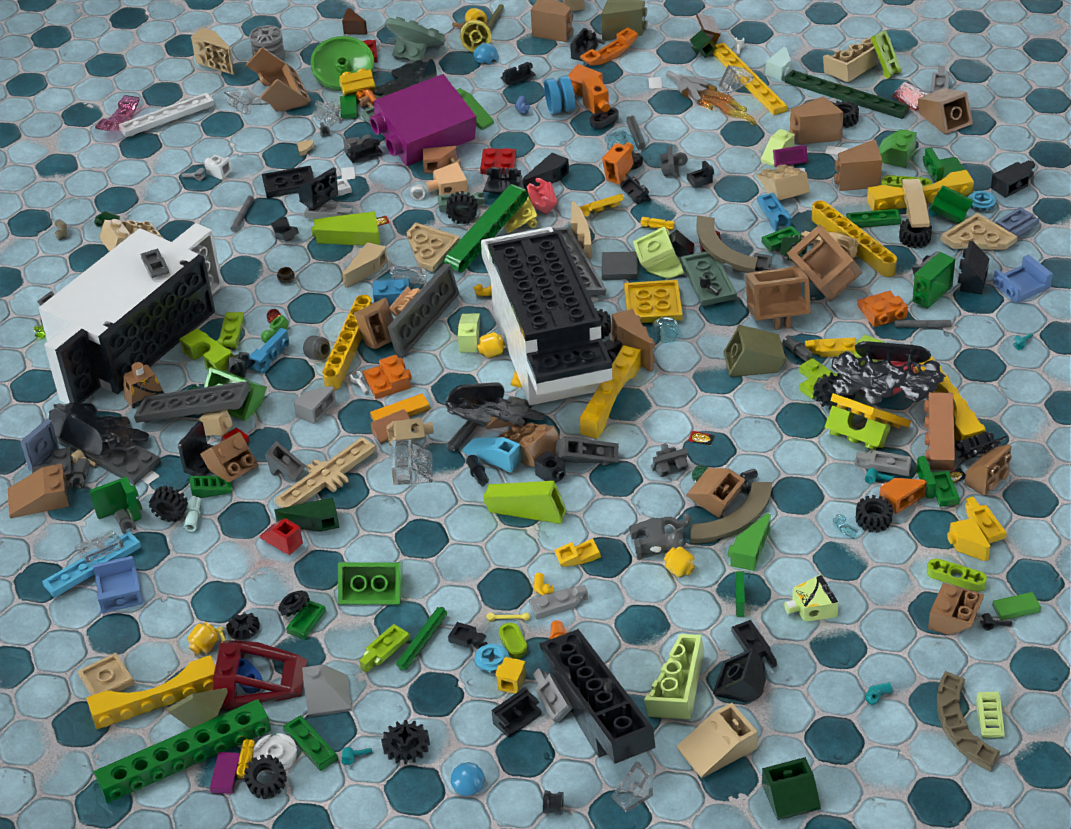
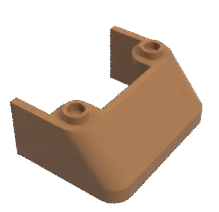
M261 47L245 64L246 67L258 74L259 81L264 86H269L260 98L270 104L275 111L282 112L303 107L311 101L298 73L264 47Z

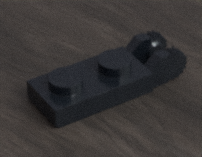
M752 620L731 627V632L744 651L751 648L757 650L763 671H765V665L761 660L763 656H765L770 667L774 668L777 666V660L771 652L770 646Z

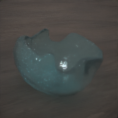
M660 317L653 322L651 336L658 342H673L676 335H679V324L672 317Z

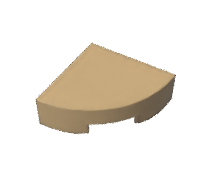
M313 140L297 142L299 156L306 155L310 149L314 148Z

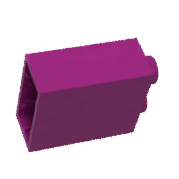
M441 74L374 100V115L370 116L369 120L376 135L383 134L386 138V146L391 156L395 157L398 155L403 163L409 166L423 160V148L459 146L474 140L477 116L446 76Z

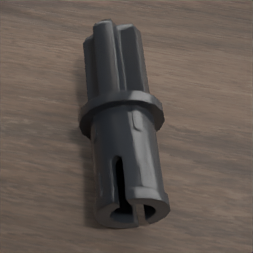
M476 455L468 456L466 464L470 468L471 476L475 477L478 484L485 486L489 482L485 473V467L480 464Z

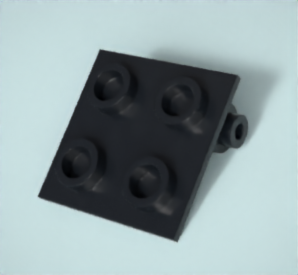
M499 167L487 168V175L489 176L483 192L492 194L503 193L511 184L519 187L522 179L521 170L509 168L508 175V168H505V174H503V167L500 168V174Z
M984 432L974 437H969V439L958 441L956 449L962 455L957 458L965 457L968 460L976 457L981 452L985 454L990 449L1002 445L1001 441L1006 439L1007 436L994 440L992 432Z

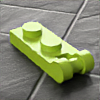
M884 30L871 36L872 43L883 68L884 77L888 79L893 74L900 73L901 67L887 31Z
M225 312L220 338H218V342L223 347L238 348L244 321L243 312Z

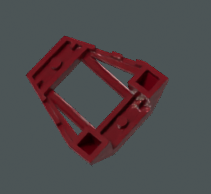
M233 640L221 642L213 676V690L227 688L228 693L220 710H234L257 699L261 703L273 699L277 702L301 697L304 685L302 668L307 667V659L259 642ZM245 653L284 662L281 684L237 675L240 659L245 658ZM236 683L272 692L237 696Z

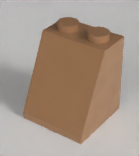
M557 0L536 1L530 10L532 36L567 42L574 33L571 7Z
M943 88L917 98L920 115L943 134H948L973 124L967 92Z
M826 97L817 98L791 109L789 132L794 134V141L799 145L842 140L843 111Z
M876 140L868 141L838 153V160H835L837 174H834V183L838 185L839 191L868 189V187L881 184L882 158Z

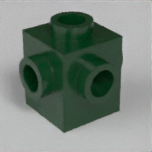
M791 235V238L782 237L780 255L788 257L787 260L792 261L787 253L802 240V236ZM808 246L798 254L801 258L807 253Z

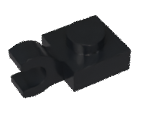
M460 622L455 624L448 635L450 643L467 648L470 643L477 649L488 644L484 642L487 637L485 634L477 633L476 627Z

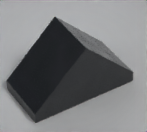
M676 229L669 235L677 257L694 254V243Z

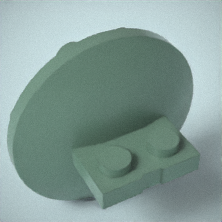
M396 17V19L389 18L385 22V26L397 36L392 55L402 59H409L413 62L423 60L427 47L444 45L446 41L445 35L439 33L434 28L427 29L424 26L418 25L419 23L410 20L406 22L401 17Z

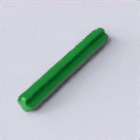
M444 607L436 608L396 662V666L400 670L408 669L447 616V611Z

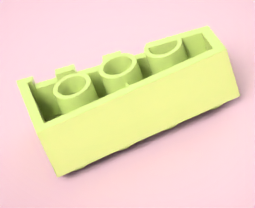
M679 635L669 653L667 663H664L661 668V674L657 680L655 679L650 694H647L644 699L648 717L691 719L705 652L701 635Z

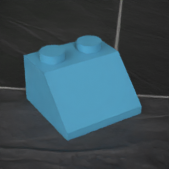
M410 277L374 280V303L386 298L390 307L407 287L410 288Z

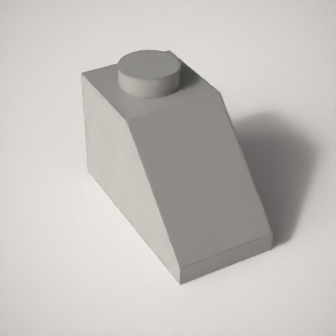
M329 386L305 391L294 402L296 417L315 424L336 402L334 387Z

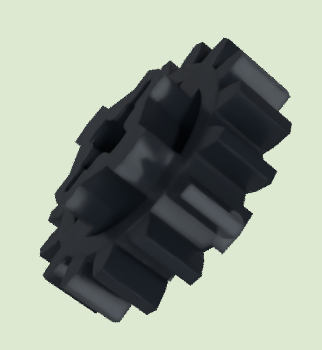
M830 372L829 376L823 374L822 378L818 377L813 388V396H817L816 402L821 401V406L827 405L828 410H831L832 406L837 407L838 404L830 400L832 394H835L831 384L836 378L841 376L839 373L837 376H834L832 372ZM854 393L852 396H851V395H846V396H843V397H846V398H849V399H851V400H854V398H855V393Z
M404 720V724H400L397 721L396 727L388 726L389 732H383L384 738L381 739L383 753L388 755L389 760L395 758L396 764L400 760H403L405 765H407L408 760L415 763L416 757L422 759L424 758L423 752L429 751L430 738L428 730H424L423 724L417 726L416 721H413L411 724H408L407 720Z

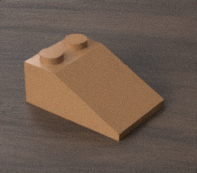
M62 464L42 467L8 488L10 518L69 507L67 479Z

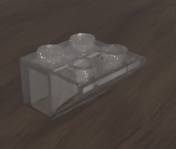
M413 440L392 441L391 470L393 484L432 483V452Z

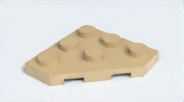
M976 213L942 234L940 241L953 249L968 248L969 241H973L980 249L1005 250L1015 244L1018 237L981 214Z
M416 222L406 232L418 267L432 272L438 268L446 255L460 241V236Z

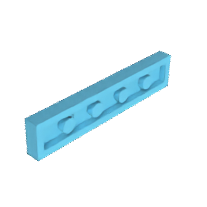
M129 531L43 580V585L55 598L95 575L93 570L94 564L124 558L141 548L140 541Z

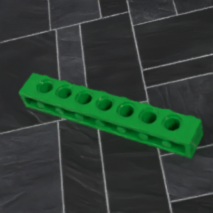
M257 699L93 771L97 785L106 803L117 800L174 773L181 772L192 765L201 763L217 755L219 752H225L228 749L241 745L245 739L251 740L271 731L269 718Z

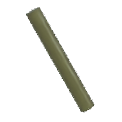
M499 4L487 23L489 30H491L503 11L504 5Z

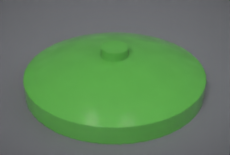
M337 36L329 38L320 43L311 56L313 76L320 84L333 90L342 91L339 84V76L342 73H355L362 68L366 70L371 69L373 73L374 69L372 51L364 42L354 37Z

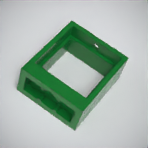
M939 252L915 273L912 302L928 309L952 288L955 258Z

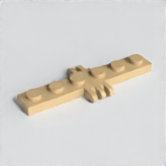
M361 437L327 462H320L317 459L313 460L312 464L306 465L309 475L274 498L275 504L280 508L302 504L325 487L335 492L337 487L340 488L343 486V483L349 482L348 477L344 474L376 451V446L364 437Z

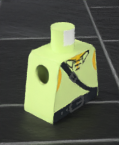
M818 575L793 588L792 600L785 602L784 606L787 614L799 612L803 621L808 622L837 617L839 602L823 576Z

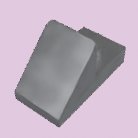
M277 441L265 454L272 475L279 469L289 479L294 481L306 467L304 463Z

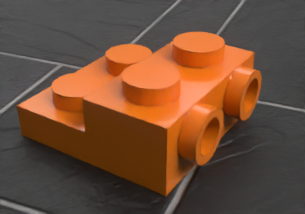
M890 290L857 300L858 308L873 327L907 318L908 306L900 296L895 297Z
M397 355L379 360L380 366L362 371L363 378L375 399L410 389V380H412L410 370H405L403 358L399 359Z

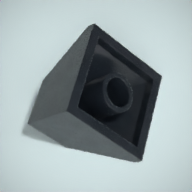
M751 648L723 661L713 691L715 696L746 703L753 699H758L763 694L766 677L755 648Z

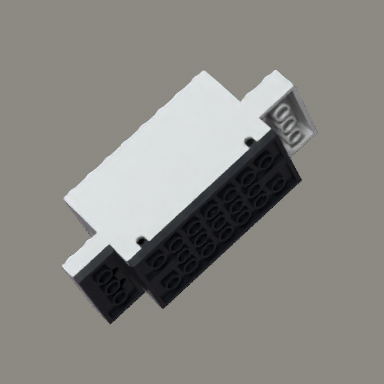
M195 223L173 242H170L139 228L38 308L48 341L44 346L60 401L66 404L70 402L83 403L101 387L118 395L124 390L123 376L132 371L134 363L140 362L143 366L148 365L151 367L180 342V338L195 330L215 313L212 294L223 284L211 229ZM158 248L166 262L169 273L151 278L141 259V253Z
M546 227L481 240L482 258L491 279L493 314L529 406L593 393L601 382L612 380V361L601 339V320L561 231H553L552 227Z

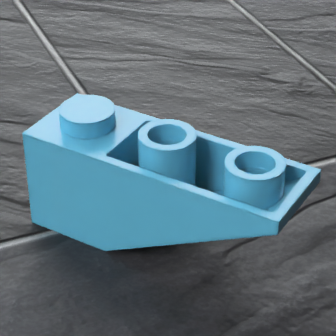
M505 437L473 438L462 450L468 455H476L478 459L510 473L522 461L520 444Z

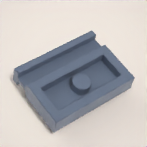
M1019 207L997 220L996 224L1018 237L1037 226L1039 218L1035 219L1033 214Z

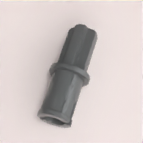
M790 335L785 337L789 342L783 339L782 344L790 349L793 355L799 356L804 361H808L813 357V353L804 347L802 342L796 341Z

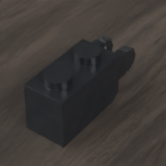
M1034 161L1016 162L992 174L991 189L1006 198L1028 187L1029 179L1034 176L1032 170L1035 168Z

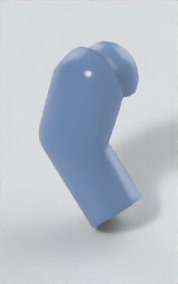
M520 96L515 104V108L522 114H526L530 109L529 104L525 105L526 98L524 96Z

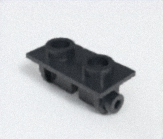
M525 62L518 65V71L516 67L504 70L503 76L500 78L509 86L534 77L536 74L531 70L533 64Z
M372 139L364 142V148L362 144L349 147L346 156L352 163H356L370 157H375L383 152L378 147L380 145L379 140Z
M626 173L625 175L628 179L620 183L621 189L628 195L630 194V197L636 203L642 204L646 198L651 201L648 195L650 193L644 185L640 186L639 181L634 176L631 178Z

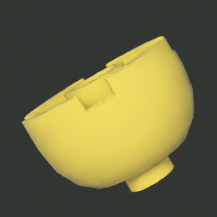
M471 20L463 25L460 31V40L467 50L474 52L482 43L490 44L491 32L485 23L479 20Z

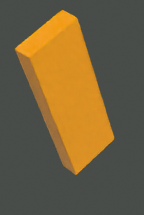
M423 393L371 411L370 415L373 421H376L404 409L410 417L429 410L430 404Z

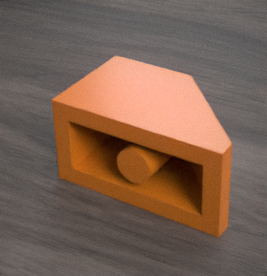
M894 478L880 487L879 496L883 497L882 500L888 499V503L891 502L893 513L898 514L925 497L927 482L920 479Z

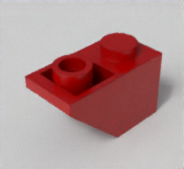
M286 518L272 524L260 535V539L288 555H291L303 544L300 526Z

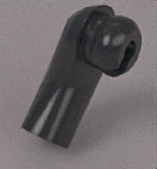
M750 469L740 474L745 479L741 489L743 493L750 491L751 485L748 481L757 478L758 472L756 469Z

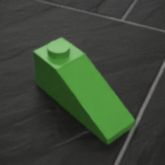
M461 88L457 89V92L477 116L476 127L483 130L494 123V120L470 93Z
M765 514L736 537L734 544L730 545L728 549V557H731L730 566L755 571L770 531L771 514Z

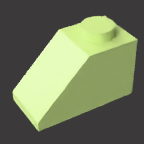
M779 129L771 136L761 157V162L774 167L773 150L793 147L794 134Z

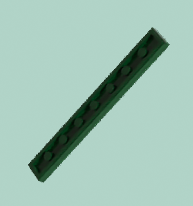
M792 70L785 78V83L839 100H845V102L848 100L850 103L854 102L855 105L857 104L858 106L903 119L910 110L909 105Z

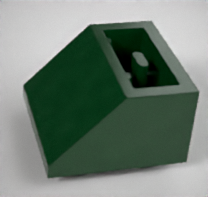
M806 757L762 768V787L777 821L821 809L814 774Z

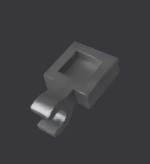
M364 135L362 139L352 137L343 140L345 154H347V149L351 146L362 144L364 148V142L371 140V135Z

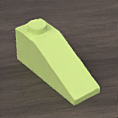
M480 313L461 315L458 326L459 353L478 352Z

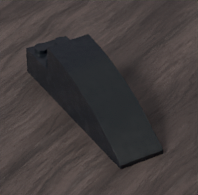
M579 629L539 643L553 676L573 707L571 710L573 716L599 758L608 754L614 764L656 748L652 725Z

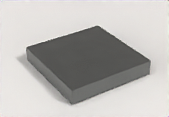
M602 252V280L637 279V252Z

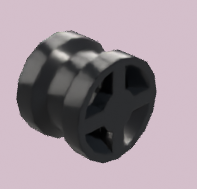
M545 790L543 813L555 812L557 815H562L564 792L554 794L551 791Z

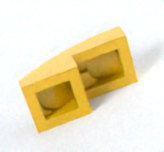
M593 538L577 546L570 542L554 550L561 567L580 565L601 558Z

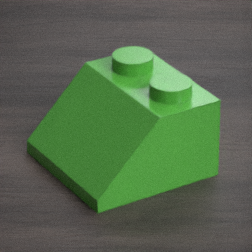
M900 129L883 139L879 146L882 163L906 168L916 148L917 132Z

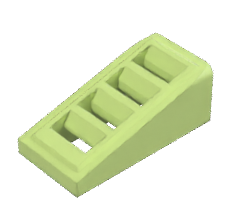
M978 692L976 707L981 737L1004 738L1005 733L999 692ZM986 726H998V728H986Z

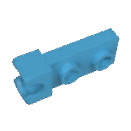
M774 193L757 196V202L769 219L774 231L779 230V225H784L786 228L791 226V215L783 208Z
M281 328L260 350L256 349L249 356V359L255 360L251 366L253 371L264 374L270 368V363L288 347L290 343L286 329Z

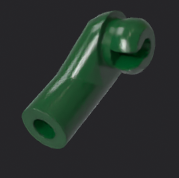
M104 211L95 217L94 223L96 226L101 227L104 220H120V216Z

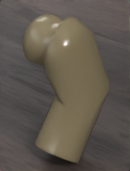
M58 219L55 221L56 227L59 228L55 232L56 238L59 240L65 239L67 237V224Z

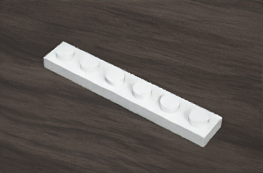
M204 93L118 124L119 130L125 137L133 136L167 122L178 120L181 117L192 115L200 110L208 109L214 106V101L208 93Z

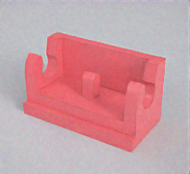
M536 178L540 185L534 186V184L529 183L527 190L533 207L547 215L558 202L552 183Z

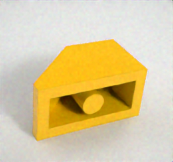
M974 517L950 523V531L947 536L950 544L954 545L957 552L983 561L989 560L990 544Z

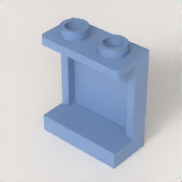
M1028 254L1023 257L1022 266L1004 274L998 269L995 270L993 285L1015 303H1019L1051 288L1053 273Z
M133 556L93 565L98 590L97 596L102 614L143 604Z

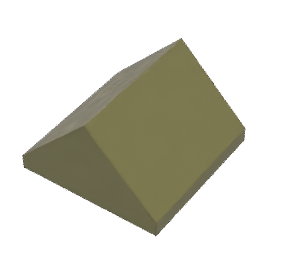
M227 688L194 693L167 709L171 715L191 729L218 716L228 691Z

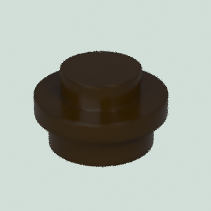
M282 267L278 270L277 279L280 282L288 283L295 278L294 271L290 267Z

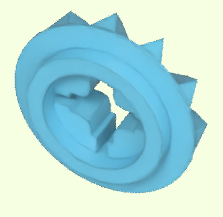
M975 191L968 196V198L973 200L971 205L973 209L988 211L989 208H993L996 204V197L987 191Z
M487 644L480 647L475 653L476 666L480 667L481 671L488 670L491 673L492 670H497L498 665H502L505 657L509 658V654L501 645ZM492 654H494L495 659L493 662H490L489 660Z

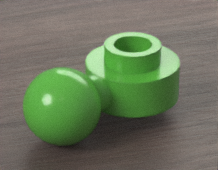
M283 315L276 317L270 324L271 329L262 332V341L267 343L281 328L287 329L289 321Z

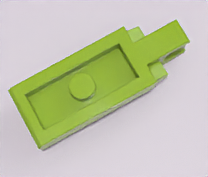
M393 624L365 648L366 651L359 660L360 669L367 673L375 665L382 664L410 640V633Z

